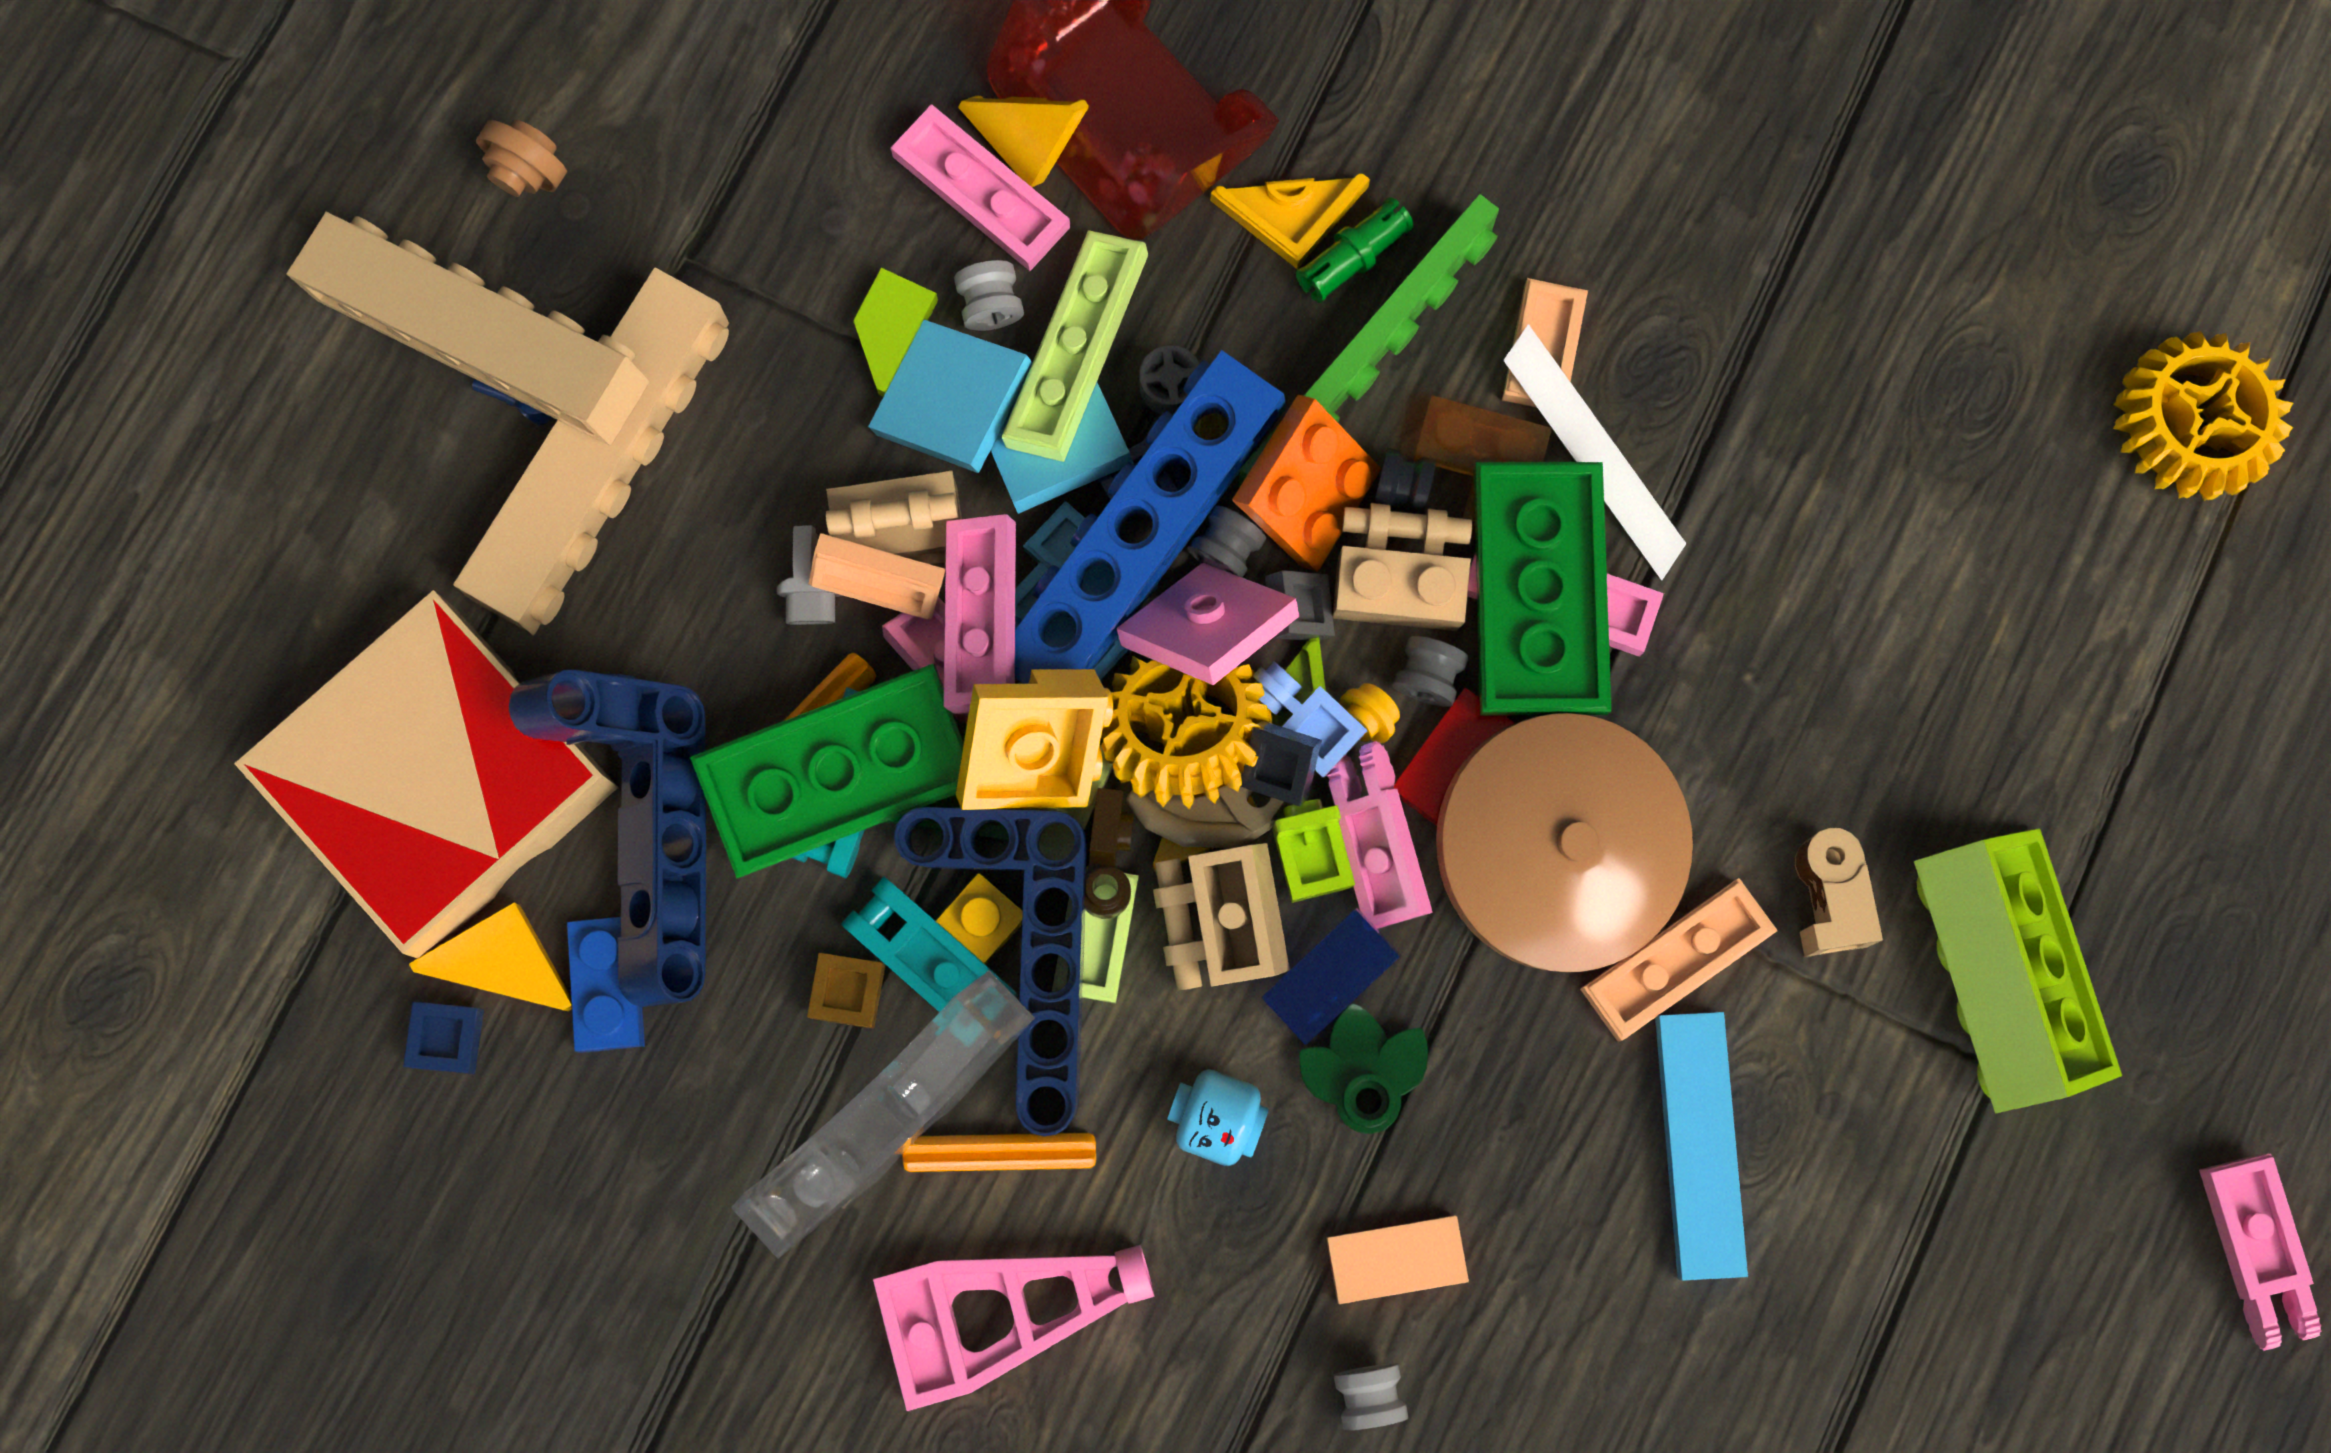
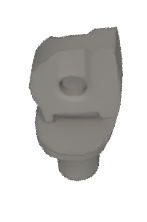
M812 525L794 526L793 578H787L777 586V595L786 597V624L813 625L835 623V597L843 596L812 587L808 584L814 551L819 539V535Z

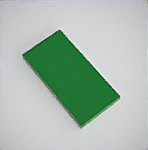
M1476 462L1474 466L1480 716H1541L1564 713L1608 715L1611 712L1603 462Z
M930 664L690 757L736 878H740L904 815L913 809L922 808L956 795L964 738L954 713L944 707V686L936 665Z

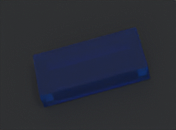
M1356 908L1262 996V999L1306 1045L1402 955L1365 915Z

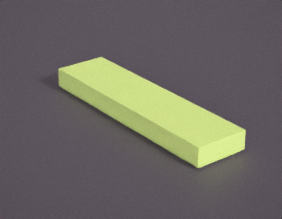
M1088 230L1002 434L1006 448L1057 461H1065L1147 260L1148 251L1145 242Z

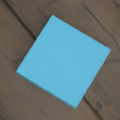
M923 320L868 427L879 437L979 473L1023 387L1033 362L1026 354Z
M1097 382L1064 462L1005 447L1002 434L1015 403L991 448V453L1018 514L1116 472L1129 462L1134 464Z

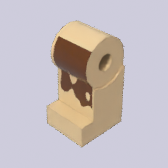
M1828 828L1819 831L1799 847L1795 856V869L1799 878L1809 887L1816 924L1800 931L1805 957L1867 948L1883 940L1868 867L1859 840L1852 833L1841 828Z

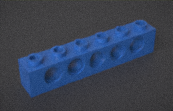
M1223 350L1220 351L1211 364L1203 360L1195 368L1184 386L1183 391L1188 396L1174 415L1166 411L1155 422L1146 438V443L1150 445V448L1136 466L1129 462L1119 471L1108 489V494L1113 497L1099 517L1092 513L1084 519L1070 541V545L1075 548L1061 568L1052 565L1040 578L1032 593V596L1037 601L1023 620L1015 616V679L1022 684H1029L1032 669H1094L1118 638L1117 627L1137 612L1238 475L1240 468L1252 456L1285 411L1284 393ZM1220 414L1229 421L1226 432L1218 439L1204 440L1194 433L1197 422L1205 415ZM1173 464L1187 467L1191 471V477L1188 484L1181 490L1167 492L1157 486L1158 476L1165 467ZM1134 515L1149 517L1153 521V528L1147 539L1137 544L1126 543L1120 539V529L1126 519ZM1096 566L1110 567L1114 570L1115 574L1112 587L1102 595L1093 596L1086 594L1082 587L1085 574ZM1063 616L1074 619L1076 634L1073 640L1066 646L1059 648L1048 646L1045 640V631L1048 624L1055 618Z

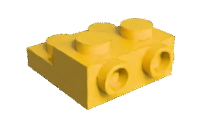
M1032 669L1029 684H973L956 789V797L961 810L1088 806L1092 781H1098L1102 772V753L1099 746L1102 729L1111 724L1113 716L1111 692L1108 688L1103 687L1095 669Z

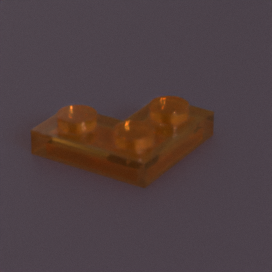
M1431 395L1413 460L1417 461L1423 456L1436 459L1435 466L1473 476L1462 519H1472L1471 538L1475 539L1474 466L1476 462H1543L1552 428Z

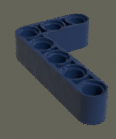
M936 807L913 809L902 816L896 825L894 834L898 852L909 863L927 868L1024 871L1016 1110L1020 1122L1031 1133L1041 1136L1056 1135L1067 1128L1077 1114L1079 1105L1086 911L1084 909V893L1088 851L1086 832L1077 820L1066 813L1058 811L961 810V808ZM935 820L943 830V843L936 853L923 857L916 853L912 846V832L922 821ZM999 822L1008 831V847L1003 854L996 858H985L976 848V834L986 823ZM1053 824H1063L1070 827L1074 834V848L1064 859L1050 860L1040 850L1039 841L1041 834L1047 827ZM1049 889H1062L1068 893L1072 900L1073 908L1071 915L1066 922L1059 926L1046 924L1038 915V900ZM1049 953L1058 954L1063 957L1070 968L1068 983L1061 990L1054 992L1041 987L1035 977L1036 964L1041 957ZM1050 1019L1057 1021L1067 1031L1068 1043L1062 1054L1050 1057L1043 1055L1036 1049L1032 1036L1035 1027L1042 1020ZM1050 1086L1061 1092L1066 1104L1065 1113L1062 1118L1057 1121L1047 1122L1040 1120L1034 1115L1031 1110L1030 1100L1032 1093L1038 1087Z

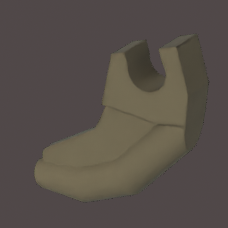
M1227 786L1218 789L1219 798L1216 804L1205 795L1194 798L1195 800L1190 809L1183 805L1181 795H1173L1164 808L1156 801L1154 790L1139 798L1132 789L1126 797V804L1135 813V816L1145 829L1183 847L1231 849L1246 846L1269 831L1287 806L1286 802L1271 797L1270 802L1266 806L1256 808L1247 802L1248 797L1254 791L1240 787L1239 792Z

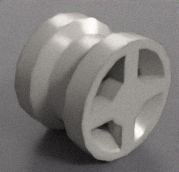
M1002 260L975 263L958 271L954 276L957 293L964 296L966 306L962 310L965 328L975 331L993 330L1011 325L1023 317L1022 301L1014 295L1012 289L1016 281L1012 263Z
M1398 1363L1361 1367L1333 1375L1335 1387L1344 1395L1346 1408L1341 1414L1343 1430L1375 1428L1408 1419L1406 1404L1398 1399L1396 1384L1401 1378Z

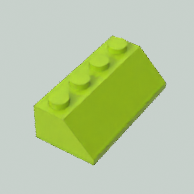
M2041 829L1984 839L1914 861L1918 873V895L1923 905L1930 910L1938 935L1937 953L1943 967L1950 972L1958 997V1018L1965 1032L1971 1037L1979 1062L1977 1067L1978 1080L1983 1092L1991 1099L1995 1114L2070 1097L2121 1077L2122 1073Z

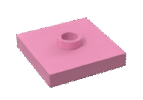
M1201 563L1117 627V632L1122 647L1214 685L1297 619L1299 612L1296 598L1206 563Z

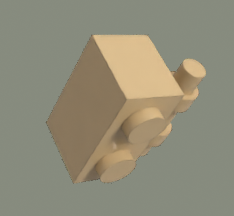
M953 471L826 489L829 511H826V521L829 536L946 569V521L962 519Z
M1371 503L1370 509L1345 507L1342 532L1367 534L1366 547L1342 546L1337 562L1333 619L1457 631L1465 623L1471 559L1443 556L1445 542L1470 543L1472 519L1447 517L1448 513L1446 510L1427 509L1426 515L1390 511V505ZM1387 537L1423 540L1422 554L1386 550Z
M1267 843L1188 856L1192 883L1184 884L1180 858L1155 863L1159 884L1158 889H1153L1156 909L1163 908L1169 946L1163 947L1166 966L1173 965L1177 991L1202 986L1198 961L1202 960L1207 961L1211 987L1272 977L1290 970ZM1196 902L1203 940L1194 941L1188 903Z

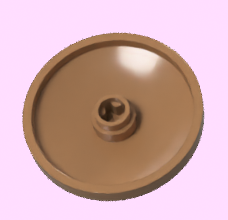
M1564 713L1538 716L1514 723L1493 734L1472 751L1461 764L1446 790L1437 823L1436 847L1440 875L1451 904L1470 931L1484 944L1498 954L1528 967L1548 971L1581 972L1599 969L1629 957L1651 941L1666 925L1683 896L1689 878L1693 840L1689 811L1679 784L1669 767L1646 742L1627 729L1607 720L1589 715Z

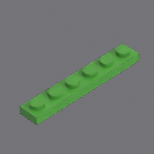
M1479 194L1304 396L1316 399L1339 422L1340 417L1335 411L1349 395L1357 401L1368 391L1380 373L1375 368V365L1388 350L1398 355L1407 346L1419 329V325L1414 321L1428 305L1437 310L1450 296L1458 284V280L1453 277L1454 274L1467 260L1476 265L1492 247L1497 239V235L1492 232L1499 208ZM1277 427L1240 468L1239 487Z

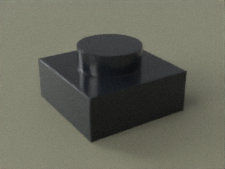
M1261 720L1257 725L1262 728L1253 727L1249 743L1256 752L1255 756H1258L1254 767L1245 764L1241 779L1242 785L1240 787L1300 807L1309 798L1322 740Z

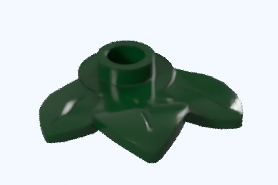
M1354 1003L1350 1004L1342 1012L1334 1024L1330 1037V1049L1310 1047L1302 1049L1299 1053L1301 1077L1310 1093L1322 1101L1336 1105L1337 1113L1343 1123L1350 1129L1362 1134L1378 1133L1393 1124L1401 1108V1096L1410 1092L1422 1082L1428 1060L1427 1040L1423 1029H1408L1387 1039L1384 1030L1374 1017ZM1362 1089H1371L1379 1097V1107L1372 1114H1365L1356 1106V1096Z

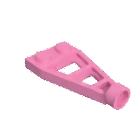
M1141 1245L1116 1251L1115 1255L939 1260L873 1279L906 1411L972 1393L1127 1301L1128 1304L1154 1297L1153 1286ZM1115 1266L1118 1267L1124 1291L1122 1292L1113 1289L1109 1283V1273ZM1065 1276L1071 1279L1078 1297V1304L1074 1311L1043 1325L1034 1324L1030 1319L1023 1292L1024 1285L1031 1280ZM990 1289L999 1291L1010 1301L1014 1316V1325L1011 1332L1004 1339L983 1351L972 1352L967 1350L961 1343L952 1308L954 1298L960 1292L966 1290Z

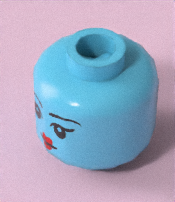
M1207 1069L1197 1076L1193 1087L1180 1082L1167 1120L1179 1124L1176 1142L1180 1149L1223 1166H1231L1239 1161L1241 1155L1252 1158L1269 1108L1260 1105V1091L1253 1084L1215 1070Z

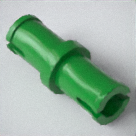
M1388 197L1381 206L1355 227L1345 226L1334 236V243L1305 267L1297 270L1296 278L1304 292L1307 293L1315 287L1316 290L1310 295V298L1317 303H1322L1330 293L1356 272L1363 274L1374 267L1377 255L1403 234L1413 229V220L1407 209L1403 206L1397 213H1394L1393 210L1399 206V201Z

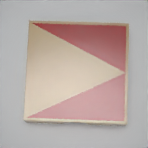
M434 590L234 763L403 954L419 958L447 942L495 899L506 881L521 866L540 853L552 848L619 788L579 743L567 745V742L536 739L524 735L515 727L510 717L509 701L511 693L520 683L515 678L512 669L460 612Z

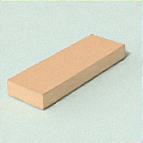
M1738 878L1657 934L1644 947L1613 965L1580 990L1615 1039L1620 1042L1778 930L1740 878Z

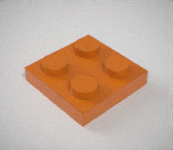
M1297 395L1232 501L1296 563L1303 568L1318 572L1342 534L1345 507L1358 508L1381 468L1316 399Z

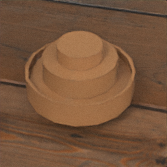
M488 120L476 139L480 149L485 152L482 160L490 168L486 175L487 178L497 187L513 196L519 197L523 190L532 194H536L538 189L555 192L567 173L564 165L553 155L557 150L554 142L536 128L520 120H514L510 126L496 120Z

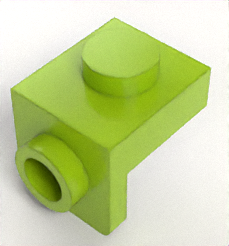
M1314 799L1305 801L1300 807L1296 805L1285 807L1283 809L1285 818L1276 820L1272 830L1291 903L1354 888L1355 881L1339 825L1341 815L1338 805L1322 808L1321 800Z

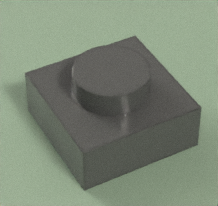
M1282 570L1265 576L1266 587L1296 598L1299 617L1273 638L1307 641L1311 638H1319L1320 641L1335 636L1328 574Z

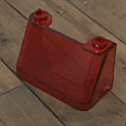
M1014 0L988 59V79L992 89L999 99L1033 97L1047 98L1049 101L1068 102L1084 99L1089 105L1087 111L1056 163L1126 238L1142 240L1161 229L1259 149L1269 139L1280 121L1259 97L1245 89L1233 90L1226 94L1217 104L1143 23L1151 0Z

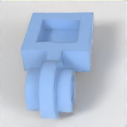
M1275 661L1267 670L1261 666L1253 675L1256 679L1255 683H1262L1264 696L1259 698V700L1264 705H1267L1268 709L1277 715L1286 707L1293 714L1282 727L1322 740L1315 768L1322 777H1325L1368 731L1321 686L1301 704L1294 696L1300 691L1302 686Z

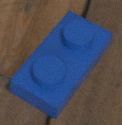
M621 917L567 922L575 1052L583 1053L644 1047L643 1009L630 1003L624 997L619 987L617 937H621Z

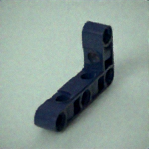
M562 670L520 683L510 695L509 712L515 727L524 735L536 739L567 742V745L584 741L611 744V748L614 751H618V757L622 758V808H618V886H621V937H617L620 990L630 1003L640 1007L691 1001L700 993L704 986L706 974V797L690 759L694 755L705 752V712L699 696L690 688L682 685L641 680L629 675L600 674L579 670Z

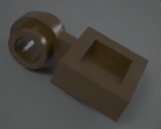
M1098 788L1090 843L1088 872L1085 874L1084 909L1094 917L1110 919L1120 915L1127 908L1131 899L1129 879L1121 870L1116 868L1118 850L1130 852L1135 813L1123 812L1124 791ZM1101 885H1110L1117 891L1114 897L1106 900L1098 898L1093 892Z

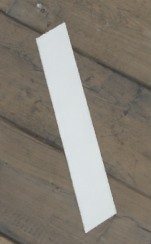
M1528 324L1503 361L1576 462H1603L1604 501L1662 581L1686 545V542Z

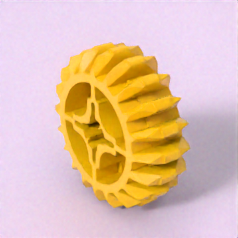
M2201 331L2190 333L2182 341L2177 336L2168 338L2158 346V350L2150 349L2138 359V367L2132 368L2125 374L2122 384L2127 389L2116 397V402L2113 404L2126 412L2115 421L2113 429L2130 433L2131 436L2130 439L2122 444L2120 452L2133 453L2137 451L2142 458L2136 465L2135 473L2143 474L2152 468L2158 473L2155 479V489H2165L2175 481L2178 498H2189L2199 491L2204 501L2217 498L2223 494V491L2227 495L2237 494L2247 488L2249 482L2255 483L2266 476L2270 469L2268 464L2271 465L2279 460L2285 451L2279 442L2287 438L2293 428L2280 419L2290 412L2293 403L2277 399L2275 395L2277 391L2283 388L2286 379L2274 378L2269 380L2264 373L2269 366L2271 358H2262L2254 363L2248 358L2250 342L2240 343L2231 350L2226 333L2216 334L2207 341ZM2195 375L2211 381L2206 386H2198L2189 381L2181 384L2170 377ZM2207 401L2203 409H2197V407ZM2202 412L2206 419L2203 420L2198 413ZM2202 423H2208V425L2198 431ZM2201 445L2209 446L2217 451L2223 447L2235 455L2229 458H2209L2194 453V450Z
M1132 656V661L1129 665L1131 675L1114 673V680L1112 681L1114 692H1111L1113 700L1112 721L1108 727H1103L1101 738H1103V743L1101 744L1105 760L1109 761V764H1113L1115 776L1121 783L1131 781L1133 792L1139 798L1154 790L1156 801L1163 808L1173 795H1181L1183 805L1190 809L1196 794L1205 793L1206 797L1216 804L1219 798L1218 787L1225 785L1239 792V788L1242 785L1240 772L1243 773L1245 764L1254 767L1258 756H1255L1256 752L1249 745L1253 727L1262 728L1257 725L1261 720L1272 723L1271 710L1259 700V698L1264 696L1262 683H1255L1256 679L1253 677L1255 672L1251 669L1250 665L1237 666L1217 683L1211 685L1155 660L1146 663ZM1206 695L1215 697L1225 703L1236 716L1222 714L1221 707L1206 702ZM1136 731L1148 733L1150 740L1162 743L1164 746L1163 754L1153 751L1141 743L1135 736Z

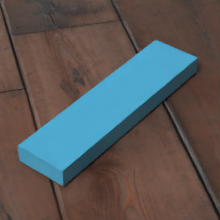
M1724 1012L1655 1017L1677 1278L1683 1281L1748 1277Z

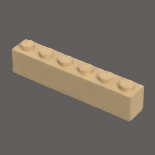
M325 212L287 272V275L316 301L610 446L612 445L650 382L632 363L636 355L631 349L607 335H602L598 342L584 336L585 330L579 324L557 311L552 310L548 317L540 315L533 311L535 307L530 301L507 287L501 286L497 293L483 287L485 282L479 276L459 264L451 263L448 269L434 264L436 262L434 256L409 240L403 239L399 246L386 241L388 236L381 229L361 217L355 216L351 223Z
M656 267L653 269L611 335V338L624 344L635 353L636 356L632 363L650 381L612 445L610 446L557 420L453 586L473 602L533 636L541 623L547 625L553 620L564 600L562 589L574 570H583L592 559L598 544V540L595 537L608 517H616L624 508L631 492V486L628 484L641 464L644 466L648 465L659 452L664 439L662 430L673 412H682L691 401L696 389V381L694 379L705 361L715 360L723 350L729 335L727 328L729 322L719 302Z

